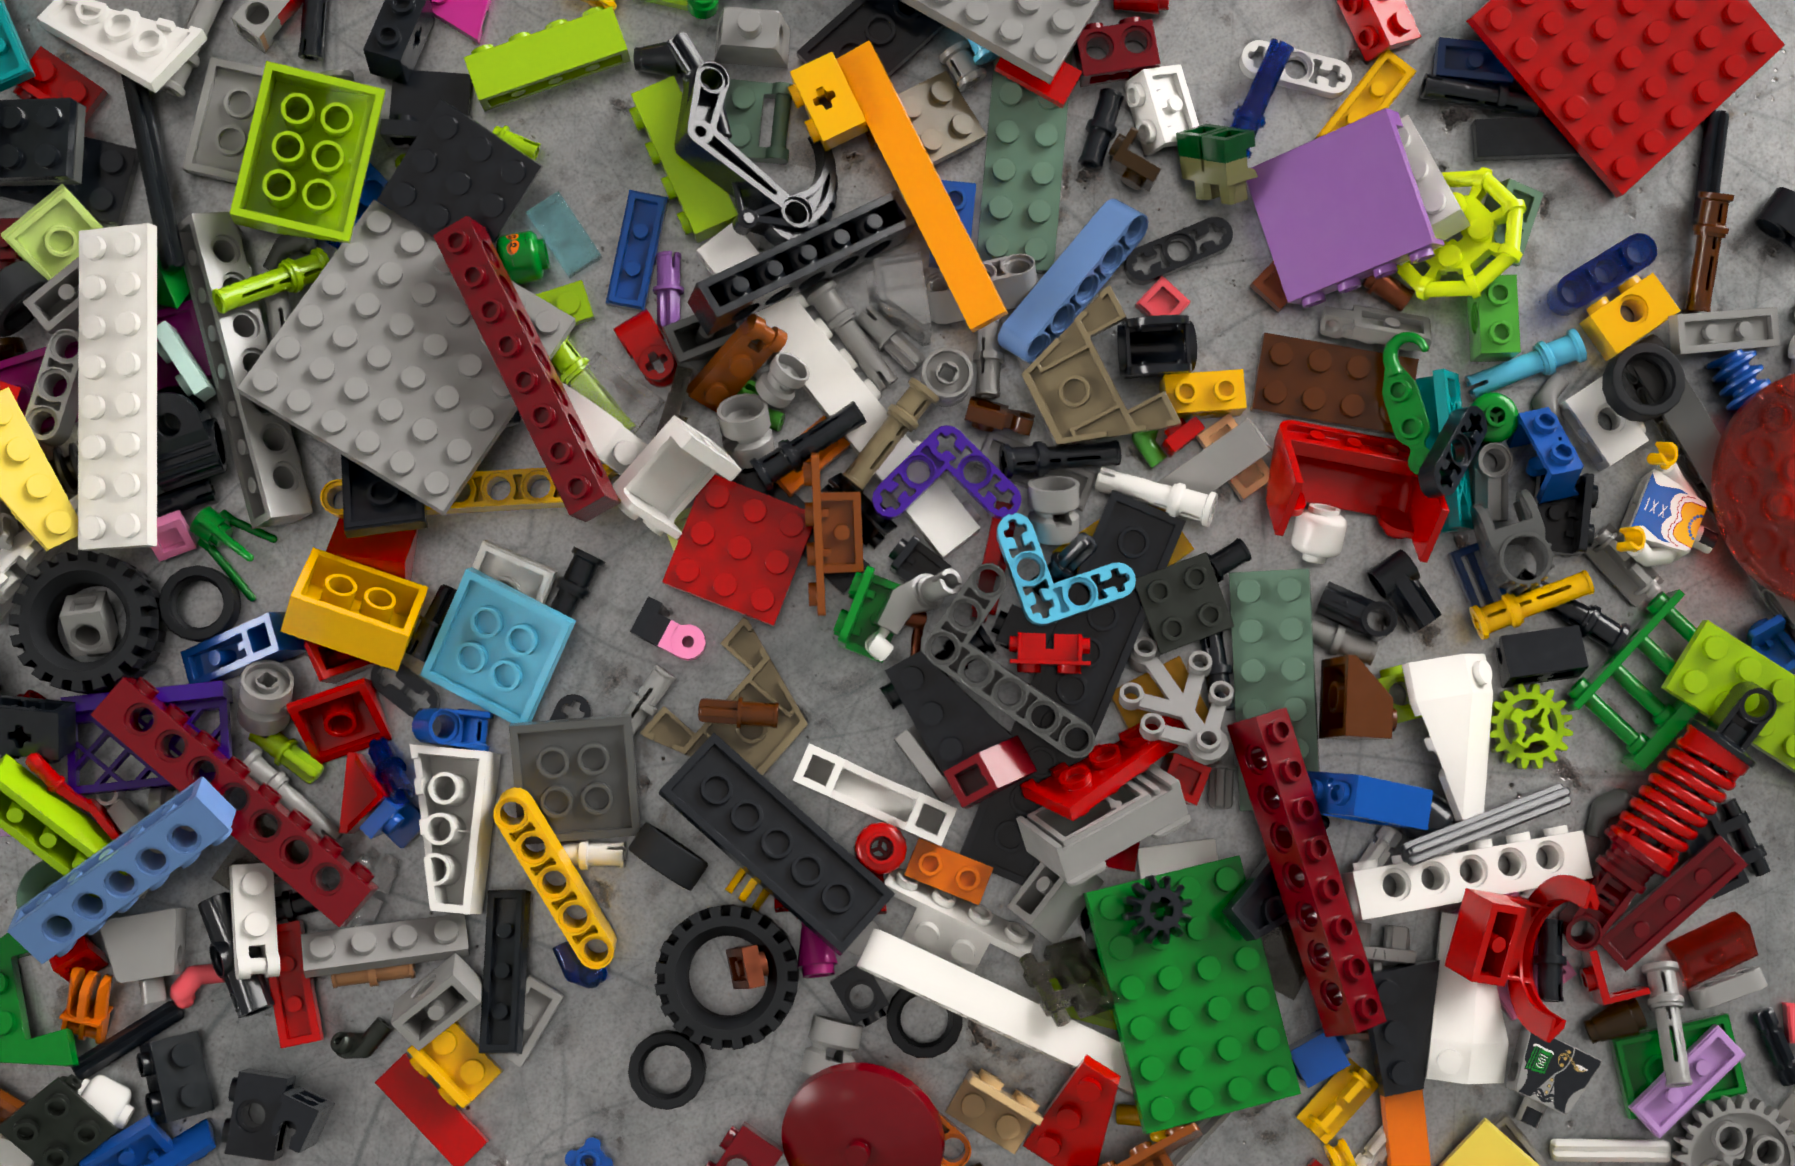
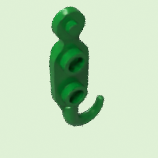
M1401 332L1393 336L1386 343L1383 351L1385 371L1382 395L1397 440L1410 448L1408 466L1413 473L1418 475L1419 469L1430 451L1426 447V440L1429 437L1431 428L1416 381L1400 364L1398 350L1403 344L1409 342L1418 345L1422 352H1427L1429 347L1425 339L1419 334Z

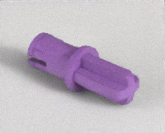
M672 251L656 253L657 286L653 287V293L657 295V326L661 330L664 326L680 320V295L684 294V287L681 286L680 282L681 253L674 252L673 257Z

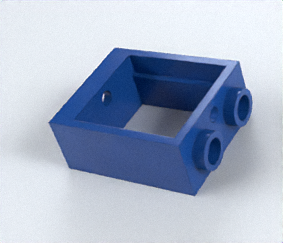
M1307 771L1321 815L1377 826L1428 830L1433 790L1363 775Z

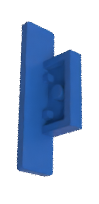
M147 1115L103 1142L78 1163L79 1166H187L194 1161L204 1158L210 1151L215 1149L216 1143L213 1127L207 1119H204L171 1139L150 1115Z

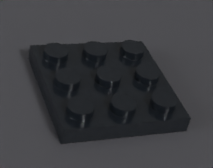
M440 99L377 200L432 237L461 218L469 216L486 228L494 245L540 173L543 165L451 104Z

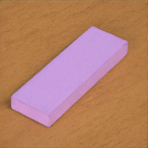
M1713 1024L1686 1050L1692 1085L1668 1088L1665 1084L1666 1077L1664 1071L1628 1106L1655 1137L1661 1138L1746 1056L1719 1025Z

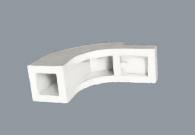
M562 383L599 460L621 475L648 444L595 403Z

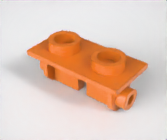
M918 838L904 876L979 905L993 867Z

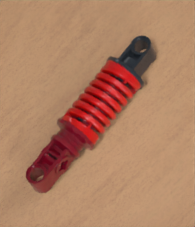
M1753 682L1738 683L1731 689L1706 724L1692 717L1687 721L1689 724L1686 726L1687 732L1684 737L1680 736L1676 739V745L1682 750L1673 747L1669 748L1667 757L1671 762L1661 760L1657 764L1658 770L1663 775L1652 772L1648 776V781L1653 787L1645 784L1640 786L1639 794L1646 801L1639 797H1632L1629 805L1636 814L1634 815L1627 810L1621 811L1619 814L1621 820L1617 824H1612L1609 828L1607 827L1604 831L1612 844L1605 854H1599L1595 859L1598 866L1592 872L1593 878L1584 879L1595 886L1600 902L1598 911L1589 907L1588 909L1582 908L1570 901L1559 914L1558 919L1563 920L1562 937L1572 948L1578 951H1589L1595 948L1613 923L1626 911L1636 893L1642 895L1647 889L1645 883L1650 880L1653 874L1668 878L1671 870L1678 863V856L1680 855L1678 852H1686L1689 848L1688 842L1685 839L1695 840L1697 838L1698 831L1694 826L1698 828L1705 827L1708 820L1704 814L1714 815L1717 812L1714 802L1723 803L1727 799V795L1722 789L1727 791L1734 790L1739 776H1744L1750 767L1753 768L1755 766V761L1745 751L1776 712V699L1770 691ZM1758 693L1759 705L1753 711L1746 712L1744 707L1746 699L1750 695ZM1601 893V894H1603L1604 896H1606V897L1609 898V899L1606 900L1605 898H1603V897L1600 896L1599 894ZM1579 921L1588 922V927L1583 934L1579 936L1571 935V929L1575 923Z

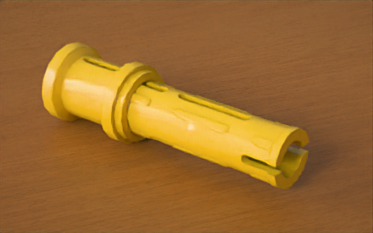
M1582 570L1580 573L1546 584L1518 596H1515L1513 593H1506L1501 595V600L1480 608L1474 605L1469 610L1474 627L1479 637L1484 640L1489 638L1490 633L1508 626L1519 627L1524 623V618L1588 594H1594L1595 590L1588 572Z

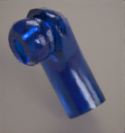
M568 941L552 948L567 981L590 989L598 987L599 983L607 979L608 972L606 967L590 969L584 966Z

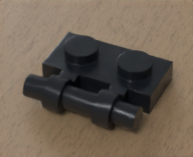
M1735 798L1720 804L1727 817L1720 822L1716 813L1712 816L1704 814L1708 820L1707 825L1703 828L1694 826L1698 831V836L1695 840L1685 839L1689 845L1686 853L1690 858L1717 834H1720L1732 847L1727 834L1734 831L1742 848V851L1738 854L1748 865L1750 864L1755 876L1759 877L1771 871L1765 859L1767 852L1762 843H1757L1748 825L1751 823V820L1746 811H1741ZM1744 869L1710 899L1720 897L1749 883Z

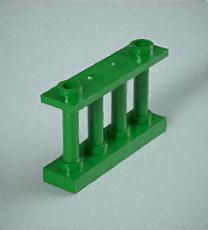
M1680 589L1666 594L1663 591L1658 593L1646 606L1649 613L1630 632L1617 652L1612 656L1609 655L1587 680L1584 677L1580 678L1567 692L1570 699L1566 702L1564 708L1568 712L1579 710L1585 705L1627 744L1625 749L1628 753L1621 761L1632 772L1645 771L1688 724L1687 721L1699 712L1679 699L1672 705L1662 703L1622 665L1626 658L1638 648L1667 676L1669 675L1676 661L1648 635L1664 619L1689 643L1697 628L1674 608L1685 595ZM1610 676L1653 715L1652 721L1655 724L1646 734L1643 732L1637 733L1595 693Z

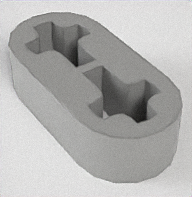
M1751 966L1690 988L1688 993L1694 1009L1704 1010L1765 988L1767 983L1761 967Z

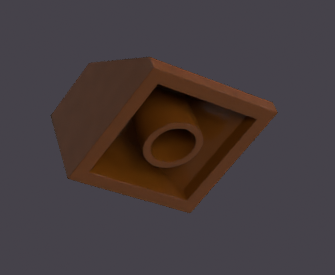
M1356 655L1323 659L1321 663L1319 739H1392V732L1397 727L1398 716L1396 709L1393 708V697Z

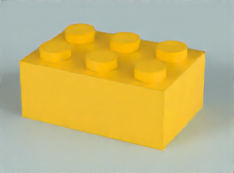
M313 547L290 596L280 632L398 671L418 622L429 587Z

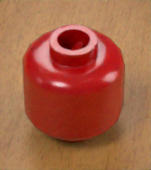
M884 822L872 823L861 829L856 836L853 846L855 858L871 873L878 875L888 874L898 869L905 860L907 852L906 839L901 831L892 824ZM878 841L877 847L871 849L872 844ZM883 842L886 845V851L882 848ZM880 851L883 855L876 856L873 853Z

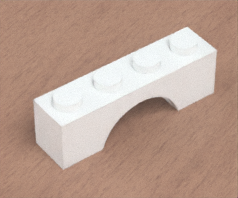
M812 744L808 745L793 778L795 783L888 824H892L938 846L942 845L957 811V808L886 779Z

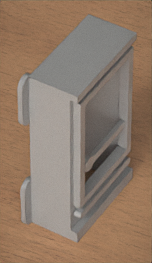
M1155 764L1150 765L1148 770L1135 776L1120 787L1115 794L1106 797L1091 808L1086 815L1075 821H1071L1043 806L1028 814L1026 819L1023 816L1016 818L1026 851L1064 879L1067 885L1071 887L1077 886L1103 872L1107 868L1105 860L1152 835L1155 839L1163 838L1191 821L1180 781ZM1137 796V797L1134 798L1133 800H1131V801L1125 803L1124 805H1122V803H1124V802H1126L1127 800H1129V799H1131V798Z

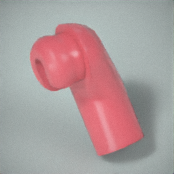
M212 964L189 966L171 985L170 998L178 1008H189L194 1004L195 993L201 985L224 983L225 979L220 978L216 974Z

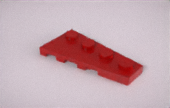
M1160 715L1164 719L1165 725L1187 730L1181 720ZM1140 723L1119 733L1120 741L1114 744H1098L1094 746L1093 750L1087 755V758L1070 767L1063 762L1050 769L1052 776L1036 784L1032 778L1020 784L1024 798L1071 821H1075L1086 815L1091 808L1106 797L1115 794L1120 787L1135 776L1148 770L1150 765L1161 757L1177 749L1179 745L1162 740L1148 741L1140 735ZM1155 724L1146 725L1149 730L1159 729Z

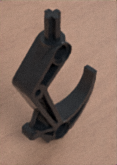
M682 31L676 34L674 38L668 40L666 45L685 73L682 79L683 94L674 143L675 151L680 158L735 198L738 215L732 222L735 232L739 235H747L749 232L764 236L773 246H777L830 221L832 211L836 207V192L838 191V176L836 175V163L832 149L825 151L821 141L813 143L811 137H808L815 155V176L810 188L795 195H789L729 141L732 133L724 104L729 87L727 70L717 62H704L686 32L683 33ZM702 83L708 85L710 89L706 88ZM786 215L790 216L794 220V223L791 222Z

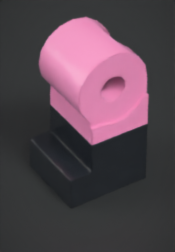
M648 596L630 630L631 634L680 659L691 661L699 658L706 648V638L703 632L697 626L691 624L680 625L660 615L664 607L663 603Z

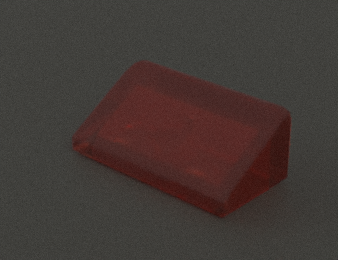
M1735 911L1666 943L1672 961L1678 962L1679 970L1677 972L1687 989L1758 956L1750 924Z

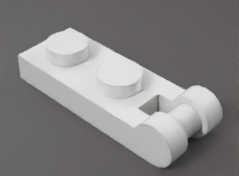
M264 863L229 866L236 979H250L251 975L265 974L266 978L279 977L280 957L277 942L273 871ZM262 946L263 957L250 958L249 947Z

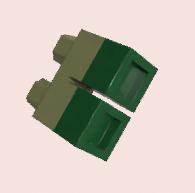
M1203 124L1176 133L1182 179L1194 181L1196 199L1212 200L1221 197V203L1227 205L1248 200L1246 181L1258 177L1257 172L1252 168H1248L1246 149L1255 146L1254 130Z

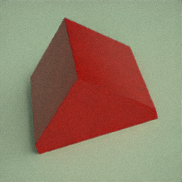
M339 518L326 552L411 581L419 529L347 538L344 532V519Z
M361 678L286 704L287 711L310 755L321 764L345 756L347 752L354 753L392 740V734L378 691L369 679Z

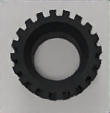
M78 550V555L69 552L57 554L58 562L56 563L44 560L38 564L37 568L41 571L38 577L27 574L21 582L29 587L27 593L22 595L15 592L12 603L20 605L21 608L19 615L9 614V625L18 627L19 634L11 635L10 639L13 647L23 649L24 653L17 657L23 666L35 669L31 674L37 679L50 682L49 686L82 694L110 692V689L114 688L123 677H143L148 672L143 665L147 661L154 663L157 661L160 653L153 650L156 641L165 643L167 633L159 630V622H164L157 606L160 593L158 590L150 588L149 584L152 581L146 574L135 570L137 567L101 552L97 554L92 551ZM89 587H107L118 596L126 613L125 633L116 649L106 657L93 662H80L68 654L62 646L58 635V620L67 595H74Z
M734 904L709 907L692 914L682 923L678 924L671 931L672 933L669 938L664 941L660 949L659 961L656 962L655 974H657V984H655L656 996H660L662 1002L660 1008L665 1017L668 1015L674 1023L673 1027L679 1033L683 1032L689 1036V1041L698 1045L701 1043L711 1046L710 1049L722 1050L723 1048L741 1049L746 1045L756 1044L765 1039L772 1031L774 1032L781 1025L789 1013L796 997L799 980L797 955L784 930L778 927L773 922L774 920L766 914L763 915L750 907L736 906ZM734 936L742 938L752 945H757L758 951H763L766 956L769 974L765 993L753 1008L737 1015L714 1013L705 1008L692 992L689 980L692 959L704 943L716 937Z

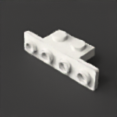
M898 868L888 873L884 884L895 893L894 897L916 907L903 934V940L972 973H975L990 943L1021 959L1027 960L1036 936L1023 925L1017 922H1009L994 915L988 908L982 905L972 904L952 894L904 876L906 869Z

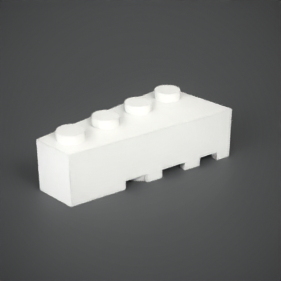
M410 744L411 759H414L416 778H414L415 793L418 795L421 815L419 820L420 835L423 836L426 856L424 857V867L430 911L483 914L501 754L489 751Z

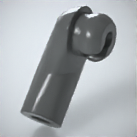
M290 235L279 236L275 240L263 267L269 271L276 269L282 260L289 258L291 254L299 250L304 254H310V251L317 247L318 239Z
M1618 788L1597 797L1592 803L1585 834L1605 839L1606 834L1604 831L1609 825V820L1619 815L1623 810L1632 812L1633 809L1630 807L1629 801L1635 796L1626 789Z

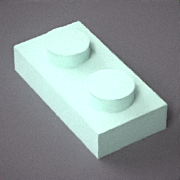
M166 321L158 324L157 352L167 364L173 361L180 372L175 378L183 391L188 396L194 394L204 402L216 395V389L177 330Z

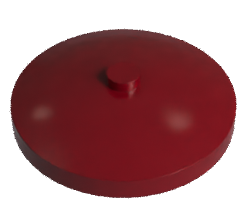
M862 1062L842 1063L815 1073L794 1094L782 1124V1146L789 1166H941L944 1157V1129L940 1116L931 1100L915 1083L902 1074L875 1064Z

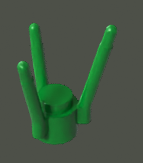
M208 506L194 518L190 531L199 537L197 544L212 556L246 598L251 602L255 601L256 596L217 550L215 545L221 547L225 544L238 555L252 562L254 556L231 538L233 528L230 525L272 543L277 542L278 539L275 535L261 528L252 529L251 524L234 517L225 509L218 513Z

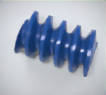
M1738 349L1705 365L1707 369L1720 368V371L1712 378L1714 383H1727L1719 392V395L1721 397H1734L1726 406L1727 411H1741L1732 422L1734 425L1747 424L1748 427L1739 436L1776 420L1785 411L1783 407L1770 408L1769 406L1778 397L1777 393H1763V390L1771 383L1770 379H1756V376L1764 369L1763 365H1749V362L1757 355L1756 350L1743 351Z

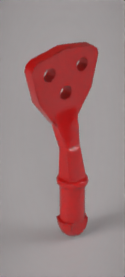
M31 753L27 756L26 765L42 780L49 792L57 793L72 804L90 813L112 840L121 835L107 814V808L93 798L88 799L76 793L65 782V777L59 775L39 753Z

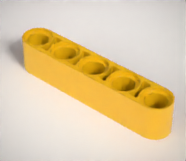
M513 787L507 789L501 794L494 808L493 818L497 827L580 962L590 969L606 967L611 962L616 948L617 937L613 928L533 797L522 788ZM508 802L520 804L523 807L524 815L518 818L509 816L504 810V804ZM531 836L538 837L544 842L545 849L539 852L531 851L527 848L524 841ZM550 871H558L565 876L566 882L560 886L552 885L547 881L545 874ZM572 905H579L585 909L587 916L582 919L571 918L567 914L566 908ZM599 939L607 945L608 949L602 953H595L588 948L587 942Z

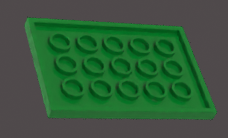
M1240 855L1154 876L1158 883L1162 876H1170V890L1174 886L1182 884L1185 889L1179 896V899L1192 900L1191 906L1182 908V913L1189 914L1192 917L1191 922H1178L1184 934L1181 937H1175L1170 933L1169 944L1162 945L1158 941L1157 936L1152 944L1144 943V931L1134 936L1130 933L1131 927L1136 923L1135 919L1123 920V914L1133 912V907L1125 905L1123 898L1127 896L1137 898L1131 889V885L1138 882L1145 887V878L1083 893L1143 1134H1150L1301 1094L1262 939L1260 937L1257 940L1246 941L1222 912L1246 882ZM1160 901L1150 905V912H1156L1153 916L1154 919L1164 916L1165 909L1164 907L1159 908L1162 904Z

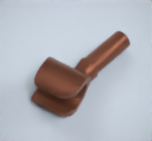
M926 612L913 614L905 624V626L914 628L911 638L910 656L921 651V637H923V629L927 620Z

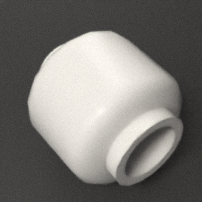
M1310 503L1301 515L1296 516L1291 544L1297 551L1303 553V560L1316 564H1325L1326 558L1340 555L1343 549L1347 521L1340 515V509L1321 503Z
M97 1075L92 1080L85 1078L81 1083V1088L78 1089V1094L114 1126L123 1130L135 1111V1107L129 1105L132 1094L131 1090L104 1075Z

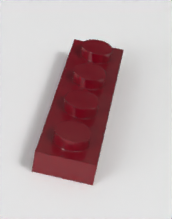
M1720 834L1715 835L1610 927L1599 944L1626 972L1746 868L1748 864Z

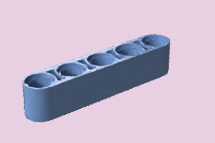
M1117 199L1106 201L1004 322L998 334L999 345L1031 364L1074 322V319L1084 310L1143 239L1148 229V217Z

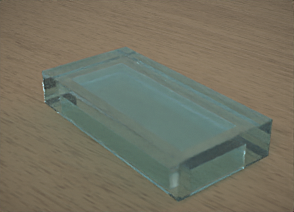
M559 191L526 211L527 216L541 237L544 238L545 243L569 279L602 258L600 252Z

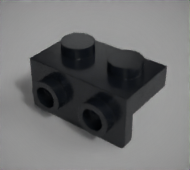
M1585 473L1579 476L1575 484L1579 495L1540 504L1536 496L1546 475L1537 476L1534 500L1545 526V540L1552 544V553L1568 556H1578L1586 553L1587 547L1592 546L1595 535L1594 524H1590L1591 508H1595L1599 493L1598 486L1594 485V474Z
M197 1030L140 1044V1053L137 1054L136 1061L141 1077H146L149 1093L145 1095V1104L148 1114L151 1117H155V1121L158 1124L215 1110Z

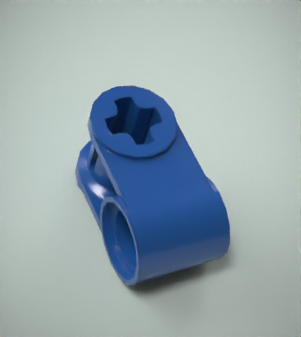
M426 708L414 716L412 732L416 739L425 744L489 751L490 746L486 744L489 720L493 719L494 714L487 711L469 709ZM436 717L441 722V729L437 736L432 729V724Z

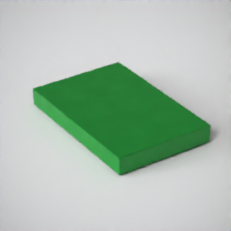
M1720 1013L1682 1022L1686 1050L1713 1024L1719 1025L1735 1043L1729 1014ZM1657 1028L1641 1031L1638 1036L1609 1040L1627 1118L1636 1119L1637 1117L1628 1106L1664 1072ZM1669 1030V1031H1670V1037H1671V1043H1672V1049H1673L1674 1060L1676 1061L1675 1051H1674V1045H1673V1039H1672V1032H1671V1030ZM1740 1061L1695 1105L1705 1103L1707 1100H1720L1722 1095L1733 1097L1738 1094L1748 1093Z

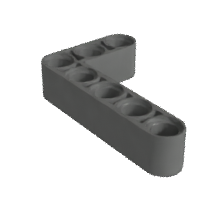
M985 563L978 566L969 576L927 638L925 643L927 659L1067 756L1072 758L1087 756L1094 748L1095 735L1092 728L1085 721L969 643L1006 587V576L999 566L993 563ZM986 569L995 571L1000 577L999 588L991 593L981 591L977 585L978 574ZM969 603L976 608L977 619L972 625L963 626L955 620L954 611L959 604ZM940 636L950 638L955 646L953 655L947 659H940L932 652V643ZM973 659L982 660L988 667L987 677L979 682L970 680L965 674L966 664ZM1013 682L1020 687L1022 695L1016 703L1006 704L999 699L998 690L1004 683ZM1047 705L1054 710L1055 718L1050 725L1040 727L1032 721L1031 714L1037 706ZM1073 728H1081L1088 734V741L1081 749L1069 748L1065 743L1067 732Z

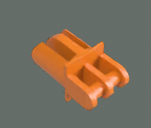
M72 968L66 1009L59 1016V1019H62L61 1030L66 1028L72 1029L73 1034L78 1035L79 1040L85 1041L88 1037L95 1039L96 1044H101L105 1041L110 1013L114 1009V1006L109 1005L113 975L106 974L102 978L100 972L90 970L85 976L84 968Z

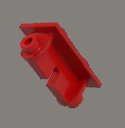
M1017 632V636H1009V652H1017L1016 659H1009L1008 665H1017V672L1041 673V666H1057L1058 674H1081V667L1091 665V661H1082V654H1090V638H1083L1082 634H1054L1053 649H1046V633Z

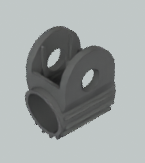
M1527 489L1518 491L1516 493V502L1513 503L1519 520L1518 523L1495 529L1489 508H1484L1482 504H1476L1470 508L1474 534L1480 552L1488 562L1486 570L1489 571L1491 576L1489 580H1493L1497 584V589L1501 587L1506 590V593L1516 591L1518 595L1525 590L1531 591L1539 586L1542 581L1550 577L1548 574L1549 570L1555 567L1552 564L1553 557H1555L1551 550L1552 544L1545 540V526L1533 496ZM1517 545L1531 552L1536 561V573L1532 580L1517 579L1507 571L1504 564V551L1507 546Z

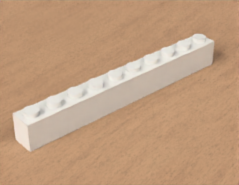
M731 223L698 248L697 254L699 260L713 276L760 254L756 249L760 246V243L752 232H749L747 235L736 233ZM800 292L755 313L765 319L766 325L770 328L775 326L787 333L786 344L779 352L790 353L798 357L807 366L810 375L802 388L826 418L840 411L850 402L854 401L867 423L845 435L844 438L850 443V448L858 456L888 417L886 409L878 401L882 397L880 391L869 378L864 382L854 371L858 367L855 360L845 348H842L840 351L836 349L829 340L833 337L832 332L821 318H817L815 321L805 310L809 304ZM906 434L901 438L894 450L873 475L879 484L921 444L918 439L912 443ZM913 462L907 468V476L912 482L919 484L929 478L930 471L923 462ZM946 473L903 513L932 550L943 560L978 534L981 528L977 524L981 517L968 501L961 504L952 493L956 486ZM898 476L893 481L900 484L899 488L889 496L899 507L897 499L905 490L909 497L915 492L905 487Z

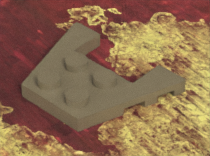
M1110 285L1104 288L1098 294V297L1074 319V322L1021 374L1058 446L1172 428L1182 424L1165 391L1130 409H1127L1091 341L1092 337L1127 319Z
M743 617L720 644L746 666L750 673L726 700L738 701L739 697H743V701L779 703L777 728L741 725V729H737V724L705 722L694 733L663 706L640 734L645 738L691 757L715 733L763 776L803 732L808 723L750 622Z

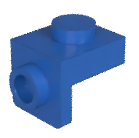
M1779 614L1770 620L1763 618L1754 623L1748 630L1746 645L1794 675L1795 642L1784 631L1786 620L1783 616Z

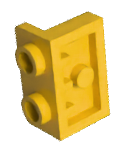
M457 1021L418 1051L413 1045L407 1049L413 1056L409 1060L411 1065L425 1078L430 1074L440 1085L437 1089L438 1093L453 1107L457 1104L462 1108L467 1107L504 1071L489 1054L479 1053V1044Z

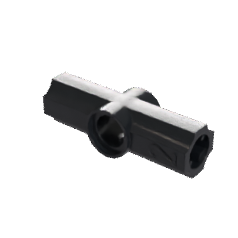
M230 892L220 893L201 901L198 904V908L211 941L209 947L211 962L216 974L220 978L225 979L238 1018L249 1017L271 1008L274 1005V1001L264 974L251 975L250 979H236ZM260 946L249 947L250 958L262 957Z

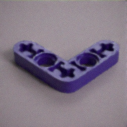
M948 425L935 429L877 486L872 497L873 509L877 515L884 519H895L909 509L947 472L996 519L1002 520L1008 514L1013 515L1017 513L1022 501L1018 488L960 430ZM942 436L948 439L952 436L956 439L953 447L960 455H962L964 449L971 453L960 461L957 469L950 465L956 461V457L950 451L946 450L942 454L938 452L937 449L940 444L937 439L938 437ZM913 462H923L926 464L930 471L929 478L919 484L912 482L907 476V468ZM979 462L984 466L986 477L982 482L974 484L965 479L963 469L968 463ZM899 476L905 487L915 493L909 497L905 490L897 499L899 508L895 510L889 506L883 509L880 506L883 502L881 493L885 491L889 495L893 494L900 485L893 480ZM992 477H996L1000 481L993 486L999 494L1004 495L1007 491L1011 493L1010 504L1013 507L1010 510L1006 507H1002L999 510L996 509L994 504L997 499L989 490L985 497L979 493V491L988 486Z

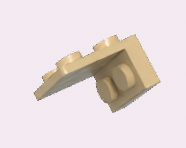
M981 1068L977 1074L969 1069L947 1106L945 1113L1015 1155L1032 1124L1035 1123L1040 1126L1044 1118L1037 1110L1040 1105L1036 1103V1100L1018 1089L1015 1090L1013 1095L1003 1090L1004 1083L1002 1080L987 1070Z

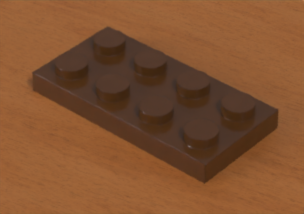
M1264 332L1259 351L1250 407L1251 412L1395 436L1382 395L1385 371L1383 353ZM1398 356L1402 367L1416 381L1419 359Z

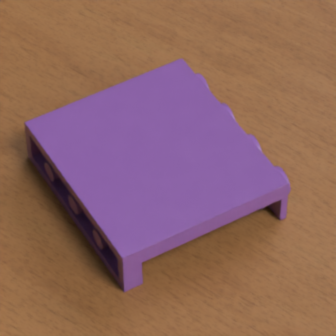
M1384 108L1251 167L1257 172L1258 177L1246 182L1288 303L1303 305V308L1319 305L1326 301V294L1338 290L1339 294L1353 291L1362 286L1360 280L1374 275L1375 279L1387 277L1398 271L1397 265L1409 260L1412 264L1426 261L1435 256L1433 250L1445 246L1443 240L1435 238L1398 132V129L1403 127L1398 112Z

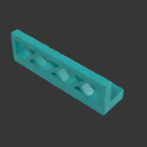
M1446 369L1432 370L1433 376L1416 379L1430 422L1431 431L1426 440V447L1429 450L1432 448L1452 411L1462 408L1459 374ZM1451 443V452L1455 460V451ZM1467 468L1455 492L1444 496L1450 512L1440 534L1473 530L1470 516L1472 497L1469 468Z

